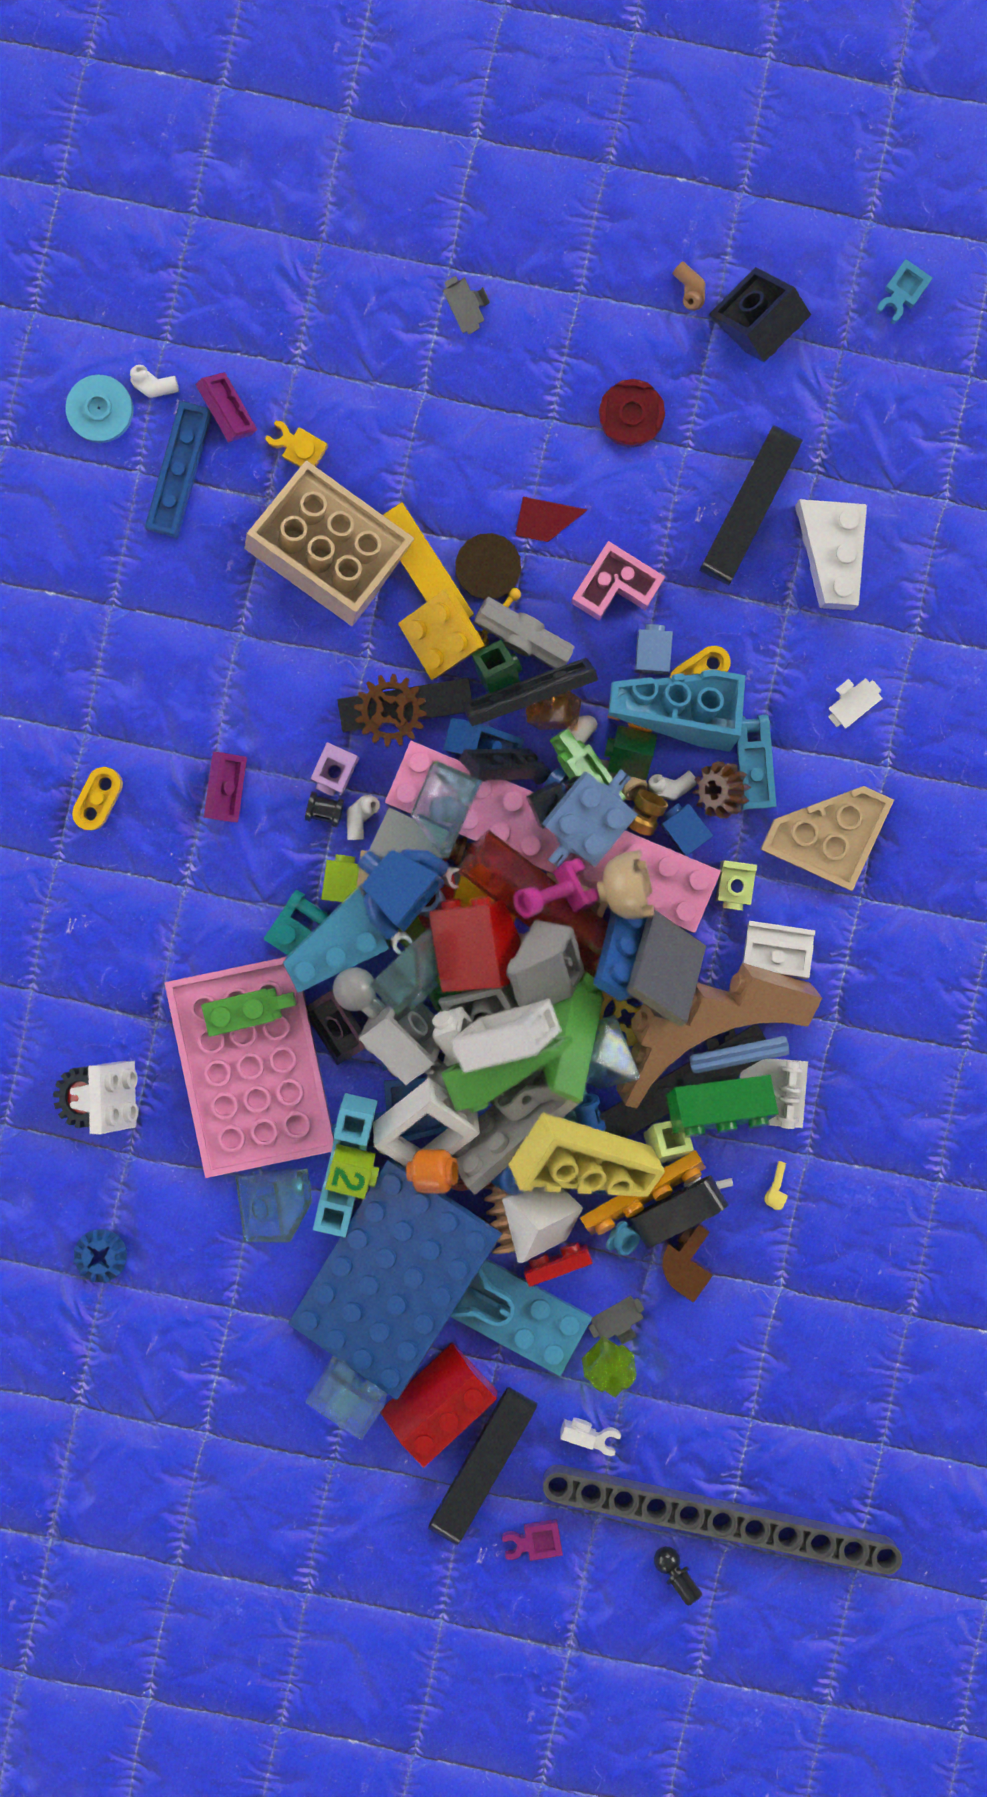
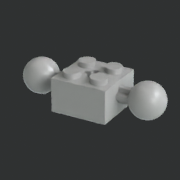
M353 967L345 969L338 974L333 984V995L337 1003L350 1011L362 1010L369 1017L359 1037L366 1050L375 1054L387 1066L388 1071L393 1076L398 1077L405 1085L425 1072L428 1075L427 1079L430 1078L447 1090L441 1074L450 1066H446L444 1061L437 1057L440 1048L436 1046L433 1039L435 1026L432 1020L435 1015L403 983L379 1000L375 996V980L366 970Z

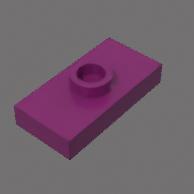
M225 372L201 378L195 384L228 442L251 436L257 431L255 424Z

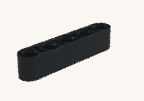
M775 425L772 426L699 571L728 586L730 585L803 441L802 439Z
M509 1386L506 1388L434 1513L428 1526L429 1530L455 1545L460 1543L528 1425L538 1403Z

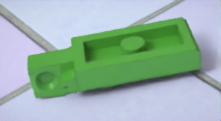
M569 729L561 731L550 740L559 755L557 759L569 778L582 775L586 771L601 783L608 785L613 778L589 744L585 745L581 740L576 741ZM620 791V792H619V795L621 796L622 800L624 801L626 797H625V795L622 793V791Z
M265 988L201 1004L208 1035L211 1037L275 1021V1019L282 1017L280 1009L295 1006L297 1002L294 992L277 996L275 988Z

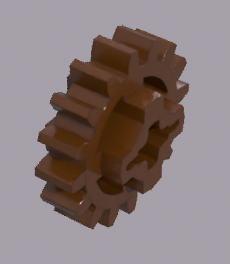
M392 674L390 682H385L382 675L378 676L379 684L376 686L368 681L366 684L370 691L367 694L364 692L358 693V696L364 700L363 704L354 705L355 710L362 712V716L355 719L356 723L366 724L362 734L365 736L372 732L374 734L372 742L377 744L382 738L387 748H390L392 740H396L400 747L403 746V737L405 736L414 740L415 736L412 730L414 728L423 730L424 726L418 720L419 718L427 717V712L419 708L426 703L425 698L417 699L415 697L419 693L420 688L416 686L409 689L410 680L408 678H405L402 683H397L396 674ZM397 689L403 693H400L397 697L386 696L383 690ZM374 699L377 703L376 714L370 719L369 705L371 700ZM381 699L391 706L399 705L396 712L401 723H398L391 716L383 717L386 711ZM412 703L413 716L410 723H408L405 719V709ZM385 725L396 726L399 732L385 733L379 729Z

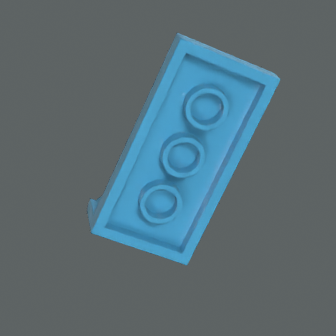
M488 1259L484 1262L451 1315L457 1321L558 1376H561L592 1319L590 1314L536 1285L529 1287L527 1280Z

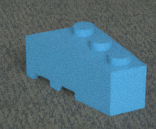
M362 883L284 960L283 964L298 993L390 948L391 940L386 939L369 920L364 904V897L367 892L362 888Z

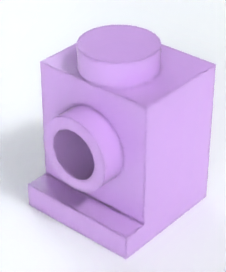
M327 742L311 777V780L318 782L315 789L333 797L336 791L343 794L360 758ZM332 766H338L341 769L339 777L331 778L329 776V769Z

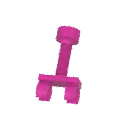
M576 858L570 862L563 863L553 871L559 883L558 885L538 891L535 887L519 890L515 894L514 902L517 911L522 916L529 917L540 913L543 909V904L565 896L574 913L595 905V901H599L600 896L596 887L584 892L577 876L580 875V871L586 870V867L581 858Z

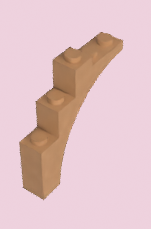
M742 963L738 973L731 979L729 991L697 983L688 1021L681 1027H678L643 1003L640 1011L635 1013L632 1020L631 1030L636 1036L638 1043L634 1044L631 1049L630 1060L625 1071L621 1072L617 1079L616 1090L625 1106L638 1108L648 1089L669 1065L689 1049L712 1036L747 1025L790 1023L808 1027L822 997L809 982Z

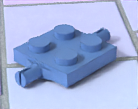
M620 769L607 785L599 782L586 771L582 773L542 823L555 835L560 843L558 848L548 858L557 868L560 867L569 854L573 853L584 858L592 866H597L638 815L624 803L619 795V792L631 780L629 775Z

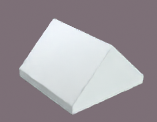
M533 1187L532 1191H524L517 1195L510 1194L502 1198L518 1263H523L568 1239L583 1207L563 1188H561L560 1192H547L545 1187Z

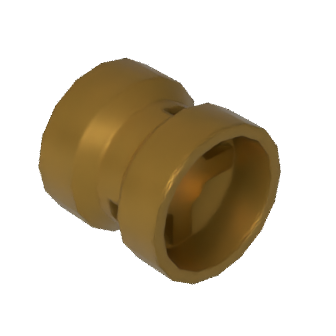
M639 790L634 799L635 806L632 809L638 815L628 827L640 834L651 836L658 826V817L663 816L668 803L651 791Z

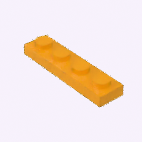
M694 1150L664 1168L665 1173L648 1197L617 1195L583 1215L580 1219L591 1235L595 1233L598 1235L604 1234L614 1228V1222L624 1216L631 1218L639 1214L644 1209L643 1205L653 1199L660 1201L668 1197L673 1192L672 1188L682 1182L688 1184L698 1179L702 1175L701 1171L706 1169L697 1151Z

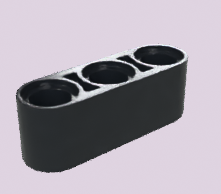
M709 1175L645 1207L639 1214L631 1217L630 1221L645 1247L650 1248L720 1213L728 1206V1203L712 1175Z

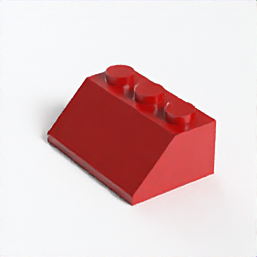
M451 1342L409 1382L402 1395L397 1400L392 1398L380 1409V1413L401 1445L424 1468L497 1400V1389Z

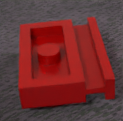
M574 1242L561 1247L560 1254L548 1258L547 1253L529 1259L530 1265L524 1266V1275L528 1286L531 1287L593 1264L587 1244L580 1246L578 1242Z

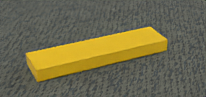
M403 502L384 513V517L414 538V541L400 562L425 601L428 602L443 590L452 588L468 617L474 616L473 611Z

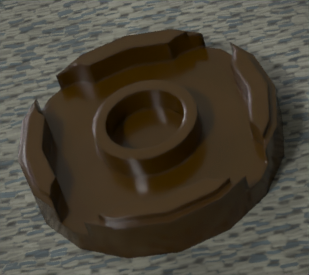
M494 533L478 534L467 540L460 548L455 562L456 576L462 588L472 597L484 601L487 597L493 600L504 597L518 584L521 574V559L516 547L505 537Z

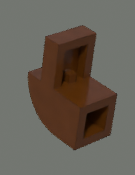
M701 1223L679 1234L677 1241L680 1244L678 1247L666 1240L661 1250V1266L668 1283L693 1303L713 1276L710 1269L692 1258L710 1233L708 1228Z

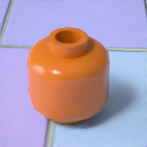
M421 1149L415 1153L412 1161H409L406 1166L407 1180L412 1182L415 1190L422 1194L447 1193L452 1185H456L458 1181V1162L456 1158H452L450 1152L444 1149Z

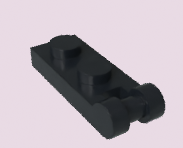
M528 748L464 749L459 760L474 779L482 782L487 780L512 781L516 779H532L536 784H542L551 774L550 769L544 763L538 762V756Z

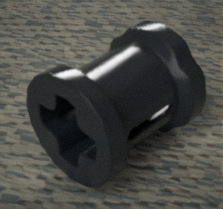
M312 791L306 809L305 820L311 821V819L331 823L333 827L338 828L344 800L338 799V801L319 797L317 792Z

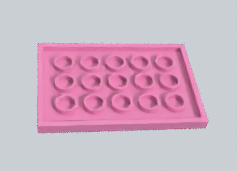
M286 957L164 982L205 1178L332 1151L334 1140L331 1130L332 1124L306 1007L304 990L299 993L297 992L283 964ZM265 988H275L277 996L291 992L295 993L297 1005L280 1009L282 1017L275 1019V1021L211 1037L208 1035L201 1004Z

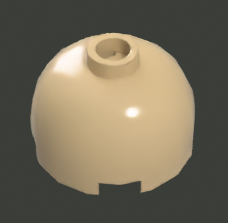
M641 850L615 856L607 863L604 869L603 881L598 882L601 902L608 901L611 910L619 917L626 919L654 916V906L648 905L647 897L652 893V887L646 861H640L642 856Z

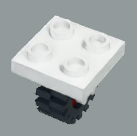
M119 1061L73 1068L61 1075L63 1080L56 1082L55 1086L60 1088V1091H54L53 1097L59 1098V1102L54 1103L55 1109L62 1108L63 1111L58 1115L61 1119L68 1118L65 1122L68 1125H75L76 1128L90 1127V1134H105L136 1127L138 1107L136 1105L135 1087L138 1077L135 1071V1061Z

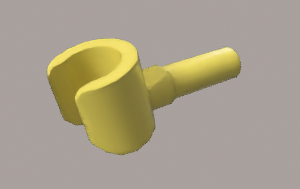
M778 1161L774 1181L764 1197L765 1203L775 1210H781L788 1198V1195L779 1191L786 1163Z

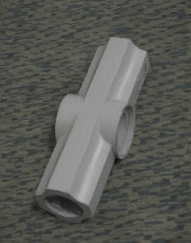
M490 597L485 599L473 621L478 627L504 640V645L523 656H532L553 669L566 665L575 647L544 629V624L536 618L525 613H516Z

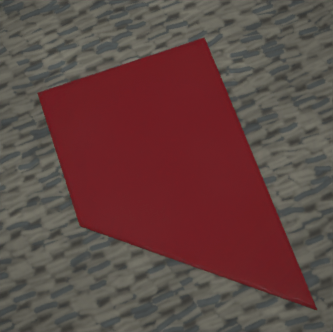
M523 497L515 536L548 542L585 513L587 509Z

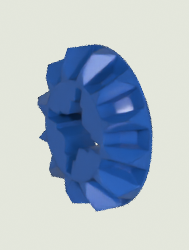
M96 1229L86 1233L80 1238L74 1248L73 1263L79 1270L80 1275L86 1277L91 1282L106 1283L116 1278L124 1269L127 1261V1250L122 1239L112 1231L105 1229ZM109 1246L110 1249L104 1257L107 1264L100 1261L91 1266L90 1263L95 1256L92 1250L95 1248L97 1251H101Z

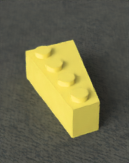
M546 1113L541 1114L508 1164L519 1189L523 1191H532L533 1187H545L547 1192H560L561 1188L577 1189L582 1194H591L592 1191L606 1190L608 1195L648 1197L665 1173L652 1146Z

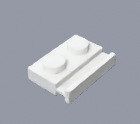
M749 921L742 963L789 977L808 980L810 977L815 930Z

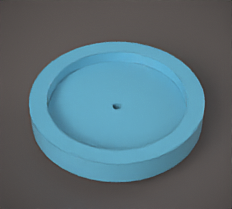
M92 375L77 382L69 392L66 400V415L71 427L82 438L95 443H106L119 438L130 426L133 418V402L129 392L116 379L106 375Z

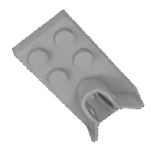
M543 1066L519 1081L517 1085L510 1087L495 1097V1104L478 1117L480 1134L452 1155V1158H456L458 1162L460 1177L467 1188L475 1195L509 1166V1162L542 1113L563 1118L577 1106L576 1102L550 1091Z

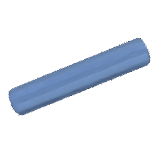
M782 1036L693 1054L689 1060L692 1072L701 1073L788 1055L790 1050L788 1040Z

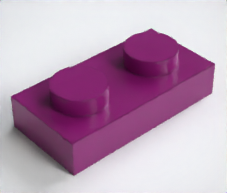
M222 752L212 753L204 818L238 823L247 757Z

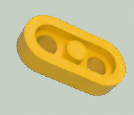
M708 646L677 666L670 674V677L673 674L684 673L685 676L701 674L702 671L712 670L707 666L709 658H715L719 662V667L714 670L728 672L731 664L730 656L720 646Z
M99 767L91 772L73 807L72 816L77 826L85 830H97L105 824L123 786L122 778L117 771L108 767ZM109 778L112 783L111 788L104 791L101 788V782L103 779ZM89 808H94L97 812L96 818L93 820H89L86 817V812Z

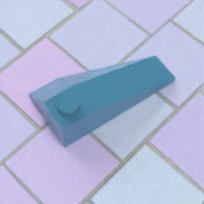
M713 669L702 671L701 674L684 676V673L661 679L648 677L615 681L611 684L608 715L696 746L730 752L741 737L746 675Z

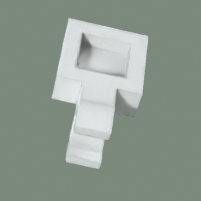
M573 1418L572 1421L564 1419L560 1430L561 1440L591 1450L593 1448L598 1449L607 1456L615 1455V1448L607 1446L605 1440L608 1437L620 1439L621 1433L619 1430L610 1427L605 1428L601 1432H596V1429L591 1428L592 1424L585 1420Z

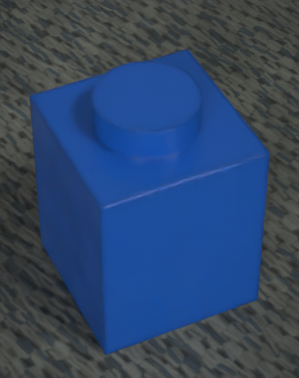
M678 803L663 814L666 821L660 826L682 855H689L713 837L690 804L682 808Z

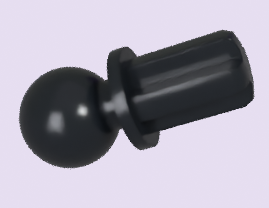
M662 1547L657 1550L654 1555V1565L659 1572L669 1574L671 1578L666 1583L673 1585L686 1605L689 1606L698 1601L702 1596V1592L688 1574V1566L683 1569L680 1568L678 1552L672 1547Z

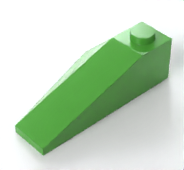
M584 969L572 996L552 1005L561 1028V1032L555 1037L571 1036L573 1043L558 1056L543 1065L550 1091L578 1104L583 1100L602 1007V990L593 985L596 974Z
M554 1037L536 1055L468 1072H463L460 1063L450 1066L441 1075L455 1111L469 1109L470 1112H477L489 1106V1101L563 1052L573 1043L572 1037Z

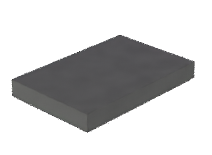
M654 910V916L647 917L627 992L678 1027L683 1026L688 1021L706 945Z

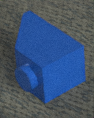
M451 718L443 750L461 756L464 749H522L524 739L483 724L472 727L467 720Z

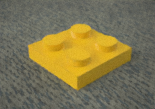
M452 588L443 590L398 623L431 680L440 677L471 656L472 653L485 646Z

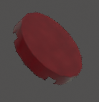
M637 379L622 380L616 383L604 394L599 407L600 425L605 435L616 444L625 447L643 446L652 441L660 432L665 418L664 401L648 382Z

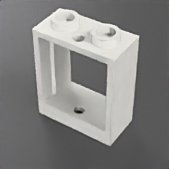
M550 999L479 1017L452 1040L454 1045L453 1052L455 1058L460 1062L463 1072H468L536 1055L561 1032V1028Z
M428 1078L373 1122L374 1147L380 1153L390 1156L406 1168L407 1163L412 1161L415 1153L421 1149L401 1137L400 1134L428 1113L449 1128L422 1149H444L450 1152L452 1156L480 1134L478 1113L470 1112L469 1109L455 1111L448 1091Z

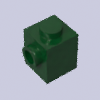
M502 640L471 654L478 677L487 693L520 682L518 673L522 671L521 664L515 653L510 654Z
M618 725L615 738L608 737L604 757L610 758L607 771L618 773L621 769L630 777L646 780L654 754L657 734Z

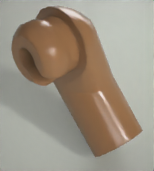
M682 261L672 274L685 285L683 298L685 308L694 311L699 310L705 302V281Z

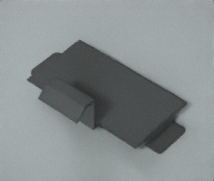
M453 276L445 281L447 288L443 292L462 333L468 332V334H471L480 329L479 323L485 321L478 306H486L490 303V300L483 287L478 291H471L465 277L458 280L456 276Z
M629 1296L592 1317V1324L588 1328L593 1337L600 1336L602 1342L616 1335L623 1345L636 1337L631 1325L644 1319L640 1313L644 1311V1307L639 1298L633 1299L632 1296Z

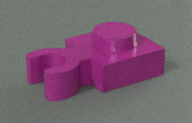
M557 1519L524 1524L525 1534L522 1535L515 1531H507L502 1534L503 1542L514 1541L517 1544L514 1550L505 1551V1557L508 1560L519 1558L523 1552L529 1553L530 1561L563 1555Z

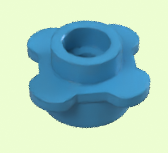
M621 1221L610 1232L606 1248L609 1251L616 1250V1253L619 1255H629L638 1246L640 1236L633 1225L628 1226L626 1221Z

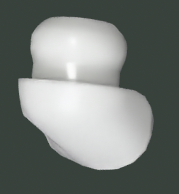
M136 365L130 370L132 385L147 397L155 398L179 392L175 375L157 379L147 371L144 365Z
M690 770L676 780L662 777L660 774H654L648 780L649 791L671 801L677 800L698 783L694 780L695 776Z
M364 795L348 808L347 840H364V822L380 809V802L376 797Z

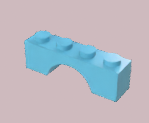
M348 1093L344 1095L313 1230L346 1238L356 1197L325 1190L336 1144L367 1151L378 1100Z

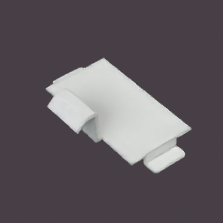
M865 678L853 688L854 684L848 679L835 689L839 692L841 699L829 708L832 712L829 715V719L836 727L842 724L846 729L883 699L878 694L881 692V689L873 680L869 683Z

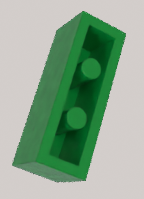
M771 1075L676 1087L666 1094L673 1134L685 1133L686 1138L706 1134L705 1130L717 1128L718 1133L737 1130V1125L749 1124L750 1129L769 1125L770 1119L779 1114Z

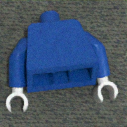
M392 849L383 859L372 851H368L358 863V867L369 875L362 884V888L367 892L364 897V904L369 920L386 939H391V945L398 954H403L396 946L398 940L407 939L413 945L411 938L404 931L443 883L451 888H459V886L452 883V874L457 872L459 875L466 877L462 869L449 868L447 862L427 850L404 849L399 853Z

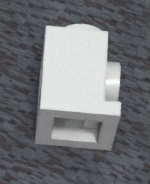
M463 1007L441 1011L432 1020L435 1026L433 1039L436 1046L445 1053L444 1063L446 1066L460 1063L455 1058L452 1040L473 1023Z

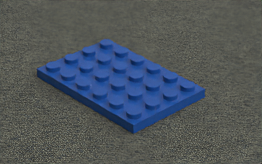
M391 1158L387 1160L379 1173L375 1188H370L351 1219L346 1238L340 1237L288 1324L397 1400L416 1373L502 1233L445 1194H422L417 1192L412 1182L407 1180L406 1168Z

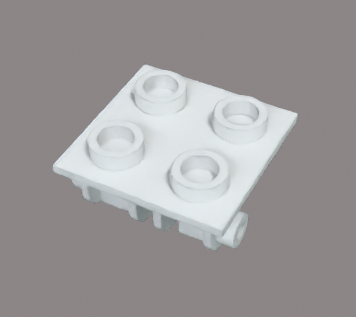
M770 1058L761 1060L741 1072L740 1079L771 1075L779 1114L769 1120V1125L781 1126V1128L786 1129L803 1128L808 1061Z

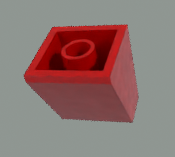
M490 896L471 898L470 903L461 904L460 898L441 901L440 908L429 911L442 992L502 988L511 983L507 975V969L511 959L516 957L521 948V939L504 900L491 901Z

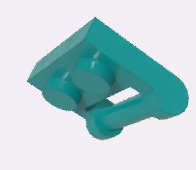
M297 889L263 938L286 955H289L312 932V930L291 917L296 909L318 924H321L329 916V914L304 898L305 894Z

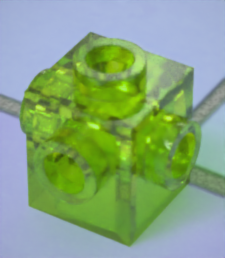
M604 1336L582 1358L584 1377L598 1391H606L615 1398L623 1389H628L637 1376L632 1352L623 1345L618 1346Z

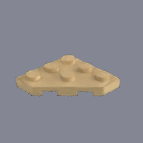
M862 786L773 820L760 850L849 891H853L894 800Z

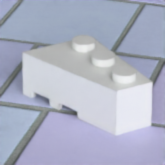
M799 499L795 505V510L799 518L803 534L802 538L810 562V571L819 607L853 611L859 606L867 504Z

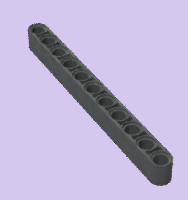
M564 1465L550 1466L543 1475V1491L545 1496L550 1501L563 1505L880 1574H893L900 1569L902 1564V1555L895 1542L890 1537ZM555 1477H561L567 1481V1484L563 1489L555 1490L549 1486V1482ZM589 1484L596 1485L600 1489L598 1494L593 1497H587L581 1491ZM619 1492L630 1493L632 1495L631 1500L626 1504L617 1503L614 1498ZM653 1499H661L665 1502L663 1508L659 1511H651L647 1508V1505ZM686 1506H693L697 1509L696 1514L691 1518L682 1517L680 1512ZM719 1513H726L730 1516L728 1522L724 1525H716L712 1521ZM752 1520L762 1522V1526L757 1532L746 1531V1525ZM791 1527L795 1530L791 1538L785 1540L778 1537L779 1532L783 1528ZM823 1534L827 1536L826 1543L822 1546L815 1547L811 1545V1541L816 1535ZM848 1543H860L859 1549L855 1553L847 1554L844 1552V1548ZM881 1550H892V1555L889 1559L885 1561L877 1560V1555Z

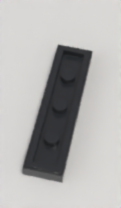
M583 658L463 702L462 706L467 719L473 727L598 681V676L587 658Z
M469 678L418 686L420 691L415 696L417 699L425 698L426 703L419 708L427 712V717L419 718V720L465 713L462 704L472 699ZM397 689L384 691L386 696L395 697L403 693ZM359 696L337 699L342 732L363 730L366 724H357L355 720L362 716V712L355 710L354 705L363 704L364 700ZM374 699L371 700L369 705L370 719L376 714L377 703ZM381 699L386 711L383 717L391 716L398 723H401L396 712L399 705L391 706ZM412 703L405 709V719L407 722H410L413 716Z

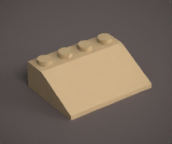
M306 460L247 532L244 549L346 623L353 626L377 595L414 541V538Z

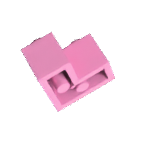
M608 541L574 594L571 604L600 621L617 593L643 610H646L662 585L665 576Z

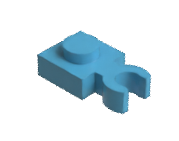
M905 259L884 289L892 296L884 298L879 303L876 313L880 314L887 306L892 307L895 315L890 323L895 324L903 314V303L912 309L933 278Z

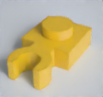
M276 420L274 425L283 431L282 437L280 439H273L267 435L265 438L267 443L273 448H286L282 457L299 468L306 460L317 467L328 448V444L298 427L293 435L285 423Z

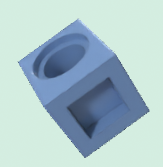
M647 624L645 629H639L637 633L635 673L669 674L673 632L665 631L664 625Z

